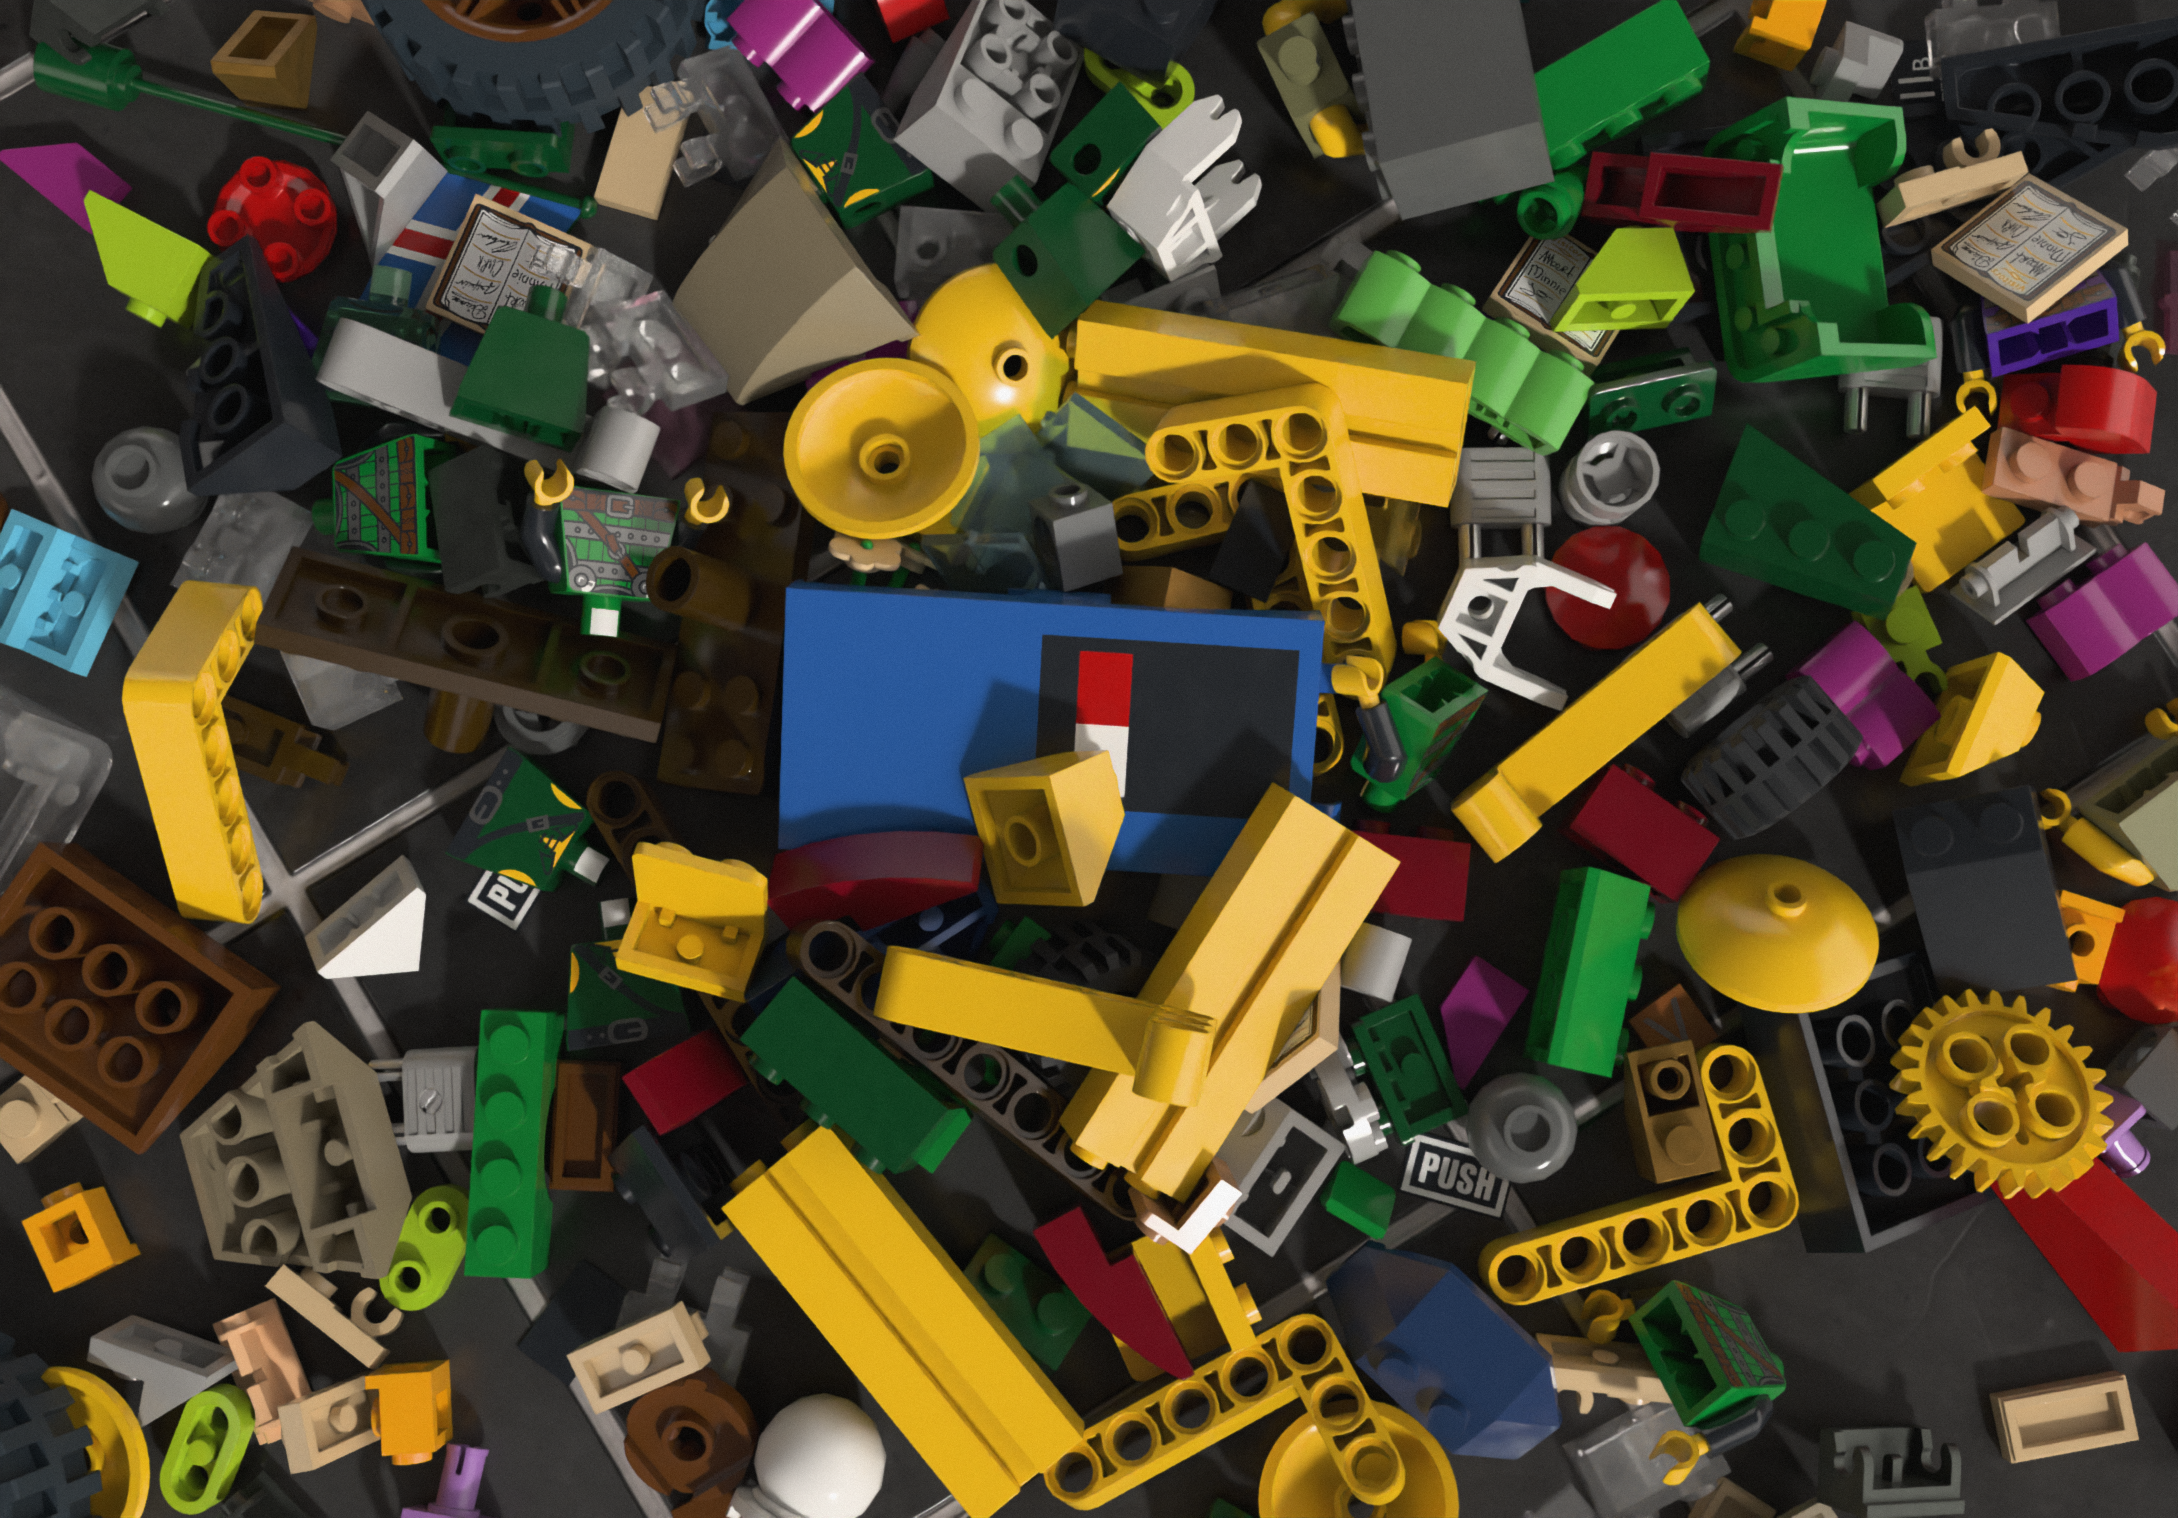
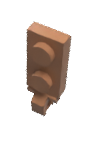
M2001 427L1990 434L1981 487L1983 494L2039 512L2044 511L2048 507L2058 509L2060 506L2066 505L2076 513L2079 524L2093 529L2102 524L2118 526V524L2123 523V520L2138 525L2142 524L2143 520L2162 514L2165 490L2141 480H2129L2130 470L2123 466H2117L2118 463L2006 427Z

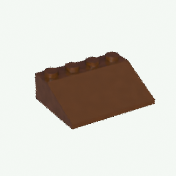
M39 842L0 898V1058L138 1155L147 1151L243 1043L282 987L76 843Z

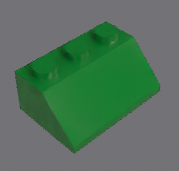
M1593 867L1561 871L1522 1057L1610 1078L1614 1065H1622L1624 1053L1627 1052L1629 1043V1030L1622 1027L1627 1002L1633 1003L1636 1000L1642 980V966L1635 964L1640 939L1646 940L1649 937L1655 917V903L1648 901L1651 886Z

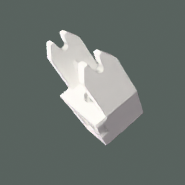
M1218 94L1194 101L1145 146L1107 205L1112 219L1146 251L1141 258L1170 283L1193 273L1202 264L1213 263L1222 257L1217 241L1256 206L1262 188L1260 176L1256 173L1237 184L1246 172L1243 162L1239 159L1215 166L1195 186L1192 184L1198 176L1236 142L1242 124L1240 112L1235 108L1217 119L1225 108L1223 99Z
M1537 555L1462 559L1437 614L1438 629L1454 648L1463 655L1480 678L1537 703L1562 711L1568 698L1566 690L1543 678L1512 666L1502 653V644L1527 591L1535 587L1554 586L1609 609L1617 593L1614 592V589ZM1477 596H1485L1491 600L1488 607L1479 611L1471 609L1469 603Z

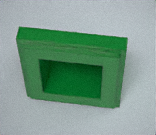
M1342 1160L1337 1165L1319 1200L1325 1210L1378 1240V1238L1383 1239L1387 1232L1396 1195L1394 1189L1350 1162Z

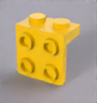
M646 842L638 843L632 855L638 901L615 958L617 969L745 1003L744 995L751 986L769 935L767 878L757 872L751 865L739 860L726 859L718 862L693 855L686 848L671 842H660L656 845Z
M1220 1226L1213 1227L1191 1254L1170 1240L1165 1245H1160L1146 1235L1107 1252L1109 1257L1133 1245L1191 1360L1227 1343L1230 1344L1234 1354L1258 1343L1251 1324L1262 1320L1246 1283L1233 1287L1223 1264L1235 1258ZM1113 1335L1133 1379L1144 1382L1167 1372L1146 1360Z

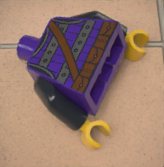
M2111 259L2108 260L2028 324L1971 288H1966L1950 324L1956 373H1963L1964 384L1956 394V404L1960 415L1966 412L1965 399L1974 392H1982L1989 397L1990 416L1994 414L1997 408V396L1994 387L1989 382L1984 381L1983 369L1990 368L1993 378L2119 341L2120 329L2126 341L2117 356L2118 365L2121 370L2134 374L2138 371L2137 361L2131 352V347L2143 346L2148 349L2151 354V360L2156 366L2163 358L2165 343L2160 335L2153 331L2144 330L2141 321L2147 317L2129 271L2123 265Z

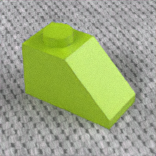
M89 190L84 199V204L108 285L130 299L125 309L160 328L167 318L189 329L196 314L201 268L215 257L200 245Z
M1633 225L1625 228H1616L1549 321L1552 331L1666 328L1695 292L1673 227L1644 228L1639 225Z

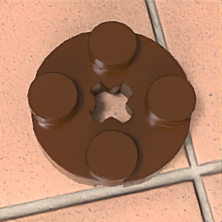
M704 1366L701 1370L636 1398L626 1420L627 1435L624 1439V1449L627 1460L634 1472L655 1491L670 1496L672 1490L675 1489L683 1493H694L690 1501H707L728 1493L743 1479L761 1433L760 1426L743 1396L731 1385L722 1381L714 1369ZM682 1426L698 1430L703 1435L702 1441L704 1445L700 1446L693 1439L682 1442L678 1438Z

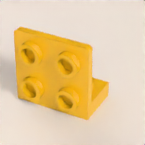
M1976 406L1940 427L1848 493L1852 498L1917 543L1911 557L1913 565V578L1911 582L1914 586L1917 585L1922 594L1935 589L2025 523L2024 516L2014 503L1981 492L1985 465L1976 454L1978 450L1971 440L1991 426Z

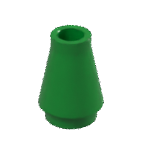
M1575 164L1562 172L1553 174V182L1523 189L1517 207L1518 221L1523 230L1533 238L1540 240H1554L1567 235L1572 230L1582 211L1589 168L1584 165Z

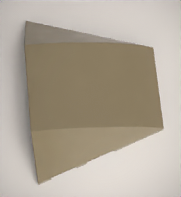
M781 138L778 139L715 238L682 282L671 304V307L734 401L740 405L810 379L813 372L841 361L853 362L866 357L865 352L895 340L904 342L920 335L886 285L876 280L816 194L817 186L787 143Z
M315 1021L306 1022L292 1034L294 1039L276 1055L268 1056L256 1066L257 1072L236 1090L228 1091L180 1134L213 1257L216 1260L279 1267L283 1264L313 1267L314 1272L330 1273L335 1270L359 1272L363 1278L380 1279L388 1274L412 1199L377 1072Z

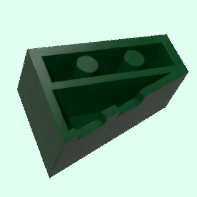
M1746 423L1702 538L1699 561L1885 621L1895 603L1917 543Z
M792 976L740 1038L753 1051L747 1059L748 1062L775 1085H779L785 1079L802 1093L804 1097L798 1105L819 1125L828 1130L834 1123L841 1127L855 1140L849 1148L850 1151L875 1173L880 1175L886 1167L893 1174L914 1169L964 1107L950 1095L944 1099L917 1075L918 1069L903 1057L898 1059L870 1035V1030L805 978Z

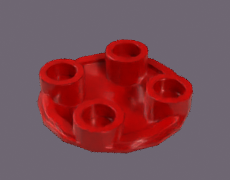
M256 156L246 160L240 170L221 188L212 215L207 223V228L211 240L218 245L221 253L246 234L257 239L276 283H288L312 273L329 255L337 234V212L326 185L307 168L285 160H270L263 156Z
M1594 526L1572 535L1554 553L1551 562L1614 589V592L1617 593L1609 609L1554 586L1543 587L1545 600L1554 622L1571 639L1579 642L1583 648L1590 651H1601L1604 649L1619 650L1644 640L1661 623L1670 602V576L1661 554L1643 536L1620 526Z
M2161 897L2131 900L2119 907L2125 910L2123 921L2115 925L2099 984L2096 987L2097 996L2102 1004L2110 1009L2119 1010L2130 1019L2154 1025L2178 1022V901Z

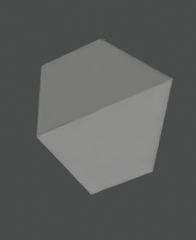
M367 111L330 161L341 170L372 270H374L448 171L415 140Z

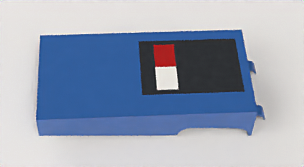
M797 579L786 587L778 849L791 850L810 843L850 835L892 831L946 832L979 837L963 778L995 768L1061 752L1108 750L1113 770L1117 776L1118 789L1125 816L1105 870L1213 877L1272 782L1340 824L1342 801L1329 804L1311 802L1319 693L1339 694L1333 689L1331 682L1332 668L1337 664L1322 662L1325 620L1320 610L1186 609L1111 604V594L1079 591L1064 593L1062 590L1008 588L1007 595L804 582V579ZM984 853L982 856V862H986Z

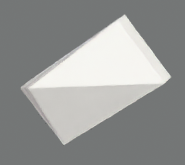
M401 855L304 937L316 970L324 978L331 979L419 971L426 893L411 861L404 855Z

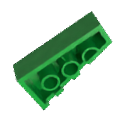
M1661 0L1534 74L1553 173H1558L1580 161L1587 152L1609 141L1617 140L1652 119L1704 94L1710 60L1677 0ZM1523 189L1477 202L1480 207L1492 200L1497 206L1502 205L1521 195Z

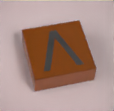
M1673 983L1623 1020L1644 1049L1690 1039L1692 1040L1694 1053H1696L1718 1037L1680 983Z

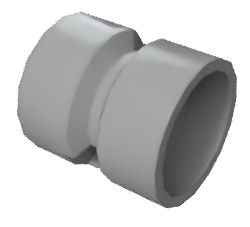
M1614 430L1597 435L1566 464L1559 477L1558 495L1562 508L1573 521L1585 528L1617 526L1650 500L1659 482L1660 467L1655 452L1645 440L1631 432Z

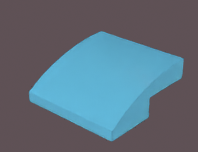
M11 509L0 533V643L23 650L67 671L87 677L139 562Z

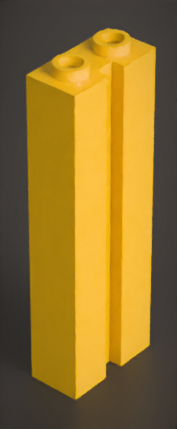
M1101 300L1093 301L1080 318L1074 319L1070 325L1067 337V356L1075 358L1074 369L1078 370V380L1068 381L1064 392L1062 411L1064 417L1071 418L1069 437L1071 442L1145 454V447L1149 437L1171 408L1181 404L1285 386L1319 383L1329 387L1341 402L1362 493L1448 507L1457 482L1476 361ZM1296 413L1293 415L1295 422L1302 429L1312 432L1322 430L1319 422L1313 416L1306 413ZM1242 424L1230 425L1233 434L1245 442L1257 441L1254 432L1247 426ZM1169 435L1172 444L1177 449L1184 452H1194L1191 443L1186 438L1179 435ZM1278 467L1248 472L1281 478ZM1322 476L1308 477L1311 484L1334 488V485Z
M1272 782L1136 997L1139 1000L1201 1013L1218 1020L1205 1084L1198 1105L1195 1107H1185L1141 1097L1132 1092L1135 1077L1092 1067L1059 1119V1122L1073 1140L1070 1150L1088 1164L1104 1170L1108 1162L1118 1168L1120 1166L1125 1167L1128 1171L1124 1179L1135 1189L1150 1198L1158 1199L1160 1194L1164 1192L1174 1199L1185 1203L1401 862Z
M810 1117L780 1142L788 1153L768 1169L759 1159L729 1184L736 1196L721 1209L971 1518H989L1017 1495L1021 1487L1038 1472L1042 1474L1083 1440L1084 1421L882 1173L879 1175L872 1171L850 1151L849 1148L855 1140L836 1123L828 1130L819 1126Z

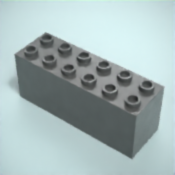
M1346 0L1349 15L1342 17L1343 28L1350 55L1356 56L1359 71L1352 74L1353 87L1360 113H1365L1369 131L1362 132L1366 159L1370 171H1375L1382 199H1394L1402 220L1554 181L1520 0Z

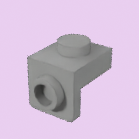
M1846 20L1833 47L1825 46L1813 68L1810 83L1817 86L1816 99L1848 102L1852 93L1870 99L1877 98L1903 52V41Z

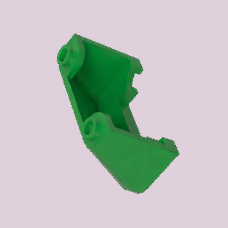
M1786 96L1718 132L1707 143L1702 157L1783 164L1784 166L1771 233L1708 232L1725 361L1728 371L1734 379L1742 383H1766L1913 367L1937 358L1933 325L1930 315L1926 310L1914 303H1899L1889 306L1872 187L1894 176L1903 163L1906 154V131L1902 107Z

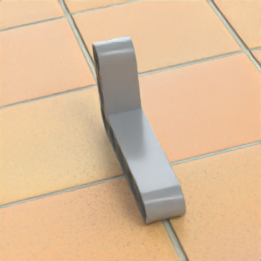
M339 318L316 380L323 385L477 447L482 446L523 460L525 464L531 460H537L543 472L550 476H553L556 472V462L558 459H561L573 476L574 485L578 487L630 494L638 491L661 430L653 422L622 409L604 406L593 417L585 415L583 434L572 452L569 453L449 416L450 408L468 366L365 324L346 318Z

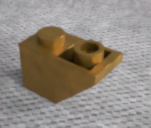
M1687 1039L1624 1053V1115L1638 1176L1658 1184L1722 1170L1692 1040Z

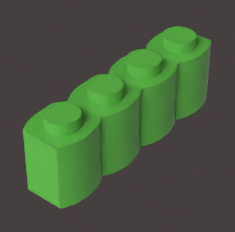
M1375 250L1369 255L1358 270L1331 318L1328 327L1348 341L1476 361L1468 414L1491 424L1511 440L1537 454L1545 456L1558 451L1588 398L1590 387L1595 385L1590 378L1582 373L1584 369L1583 364L1575 357L1560 350L1552 349L1549 353L1541 351L1528 340L1530 337L1529 331L1509 318L1501 316L1496 317L1495 320L1486 318L1480 311L1474 308L1476 301L1465 290L1448 283H1443L1440 287L1431 284L1419 274L1421 267L1409 256L1395 250H1387L1386 254Z

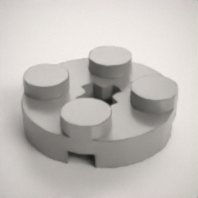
M1339 1032L1338 1049L1312 1068L1309 1074L1311 1079L1318 1077L1316 1083L1322 1096L1320 1098L1339 1141L1347 1146L1344 1151L1348 1158L1351 1157L1352 1163L1356 1165L1378 1155V1152L1388 1148V1144L1377 1121L1380 1119L1376 1104L1365 1082L1363 1081L1358 1084L1351 1069V1066H1353L1352 1058Z

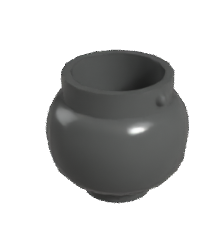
M141 426L124 430L105 443L95 459L92 483L96 500L108 517L130 531L157 535L185 527L201 515L208 504L209 496H196L187 491L179 435L167 429Z
M1525 1072L1500 1075L1482 1086L1469 1104L1465 1122L1469 1148L1480 1165L1499 1179L1521 1184L1544 1180L1561 1169L1574 1151L1578 1131L1574 1109L1562 1090L1543 1076Z

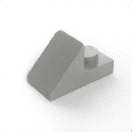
M130 1315L93 1335L90 1340L87 1357L88 1362L113 1370V1373L121 1379L144 1381L137 1418L141 1428L238 1369L231 1348L135 1315Z

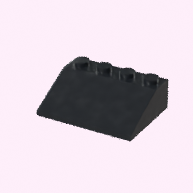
M1926 948L1877 959L1869 979L1855 995L1836 1006L1808 1013H1780L1758 1009L1736 1001L1749 1049L1759 1067L1798 1192L1799 1207L1796 1216L1807 1253H1867L1998 1197L1990 1186L1982 1193L1976 1191L1974 1173L1966 1170L1955 1180L1950 1178L1952 1160L1946 1155L1929 1161L1926 1156L1934 1143L1928 1137L1910 1139L1907 1134L1918 1123L1916 1117L1896 1114L1895 1108L1908 1096V1094L1897 1092L1889 1086V1083L1901 1071L1890 1063L1891 1058L1902 1047L1898 1039L1925 1007L1932 1009L1940 1000ZM1954 1062V1064L1961 1069L1960 1065Z

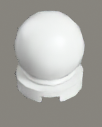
M822 1393L804 1396L778 1412L760 1435L754 1459L759 1485H741L738 1487L725 1513L726 1517H858L866 1511L882 1486L887 1455L877 1424L854 1402L838 1396Z

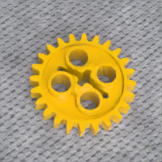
M1967 989L1956 1001L1945 995L1932 1009L1925 1007L1899 1037L1898 1042L1902 1047L1891 1058L1890 1063L1901 1071L1889 1083V1086L1897 1092L1908 1094V1096L1895 1108L1896 1114L1915 1116L1918 1123L1907 1134L1909 1138L1920 1139L1928 1137L1934 1143L1926 1156L1929 1161L1939 1159L1944 1155L1952 1160L1950 1178L1955 1180L1966 1170L1973 1172L1974 1183L1978 1192L1982 1193L1995 1180H1998L2000 1190L2006 1199L2013 1197L2023 1187L2032 1199L2038 1198L2050 1187L2054 1191L2059 1192L2074 1179H2078L2094 1165L2092 1160L2107 1147V1143L2101 1136L2113 1127L2114 1121L2100 1112L2114 1100L2113 1096L2094 1090V1086L2106 1076V1072L2101 1069L2085 1067L2082 1061L2090 1055L2093 1049L2090 1046L2072 1048L2067 1041L2072 1035L2074 1028L2069 1024L2055 1031L2048 1026L2051 1010L2047 1007L2033 1017L2027 1014L2024 996L2019 995L2008 1007H2005L1999 992L1991 990L1990 994H1987L1980 1002L1971 989ZM1954 1062L1958 1063L1963 1068V1070L1958 1068L1954 1064ZM2039 1114H2041L2048 1121V1123L2044 1121ZM1976 1121H1978V1122H1980L1982 1125H1984V1126L1987 1128L1988 1132L1984 1131V1130L1977 1124Z

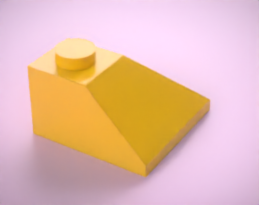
M2000 652L1949 667L1946 673L1948 688L1943 692L1937 693L1934 700V705L1942 717L1918 737L1899 781L1909 786L1957 778L2019 751L2020 747L2026 746L2032 740L2038 730L2041 714L2036 710L2044 691L2011 657Z
M1108 750L1061 752L975 773L963 778L978 835L984 844L983 853L997 903L1084 907L1094 902L1125 816L1118 789L1117 776L1113 770Z

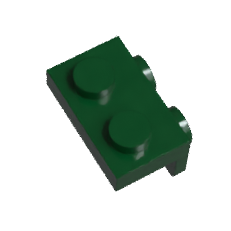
M446 100L443 126H432L430 140L443 161L452 168L462 172L482 173L487 168L512 169L516 173L528 177H544L549 172L570 173L575 123L570 124L569 121L560 123L562 137L552 133H540L538 127L522 126V131L497 130L492 119L485 117L479 128H473L460 122L449 101Z
M1689 347L1599 365L1589 377L1595 385L1590 387L1589 396L1581 408L1577 419L1587 441H1591L1599 434L1614 430L1635 432L1712 415L1717 371L1711 361L1697 363Z
M1412 993L1344 1023L1350 1035L1344 1042L1353 1061L1351 1069L1356 1077L1366 1073L1376 1095L1373 1100L1380 1115V1119L1377 1121L1384 1136L1392 1134L1395 1142L1404 1147L1415 1142L1414 1137L1467 1115L1468 1107L1418 993Z
M992 1232L985 1238L962 1272L1045 1375L1049 1378L1056 1372L1092 1315L1075 1294Z

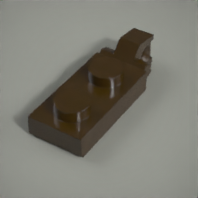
M225 694L221 705L237 769L278 785L286 786L288 784L300 789L306 775L326 784L331 783L341 787L351 763L318 751L322 735L310 731L311 727Z

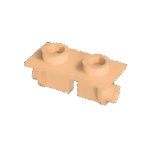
M272 1298L213 1324L220 1345L231 1348L238 1369L232 1372L236 1386L248 1395L254 1407L256 1418L254 1432L259 1445L270 1444L282 1439L278 1406L312 1393L276 1299Z

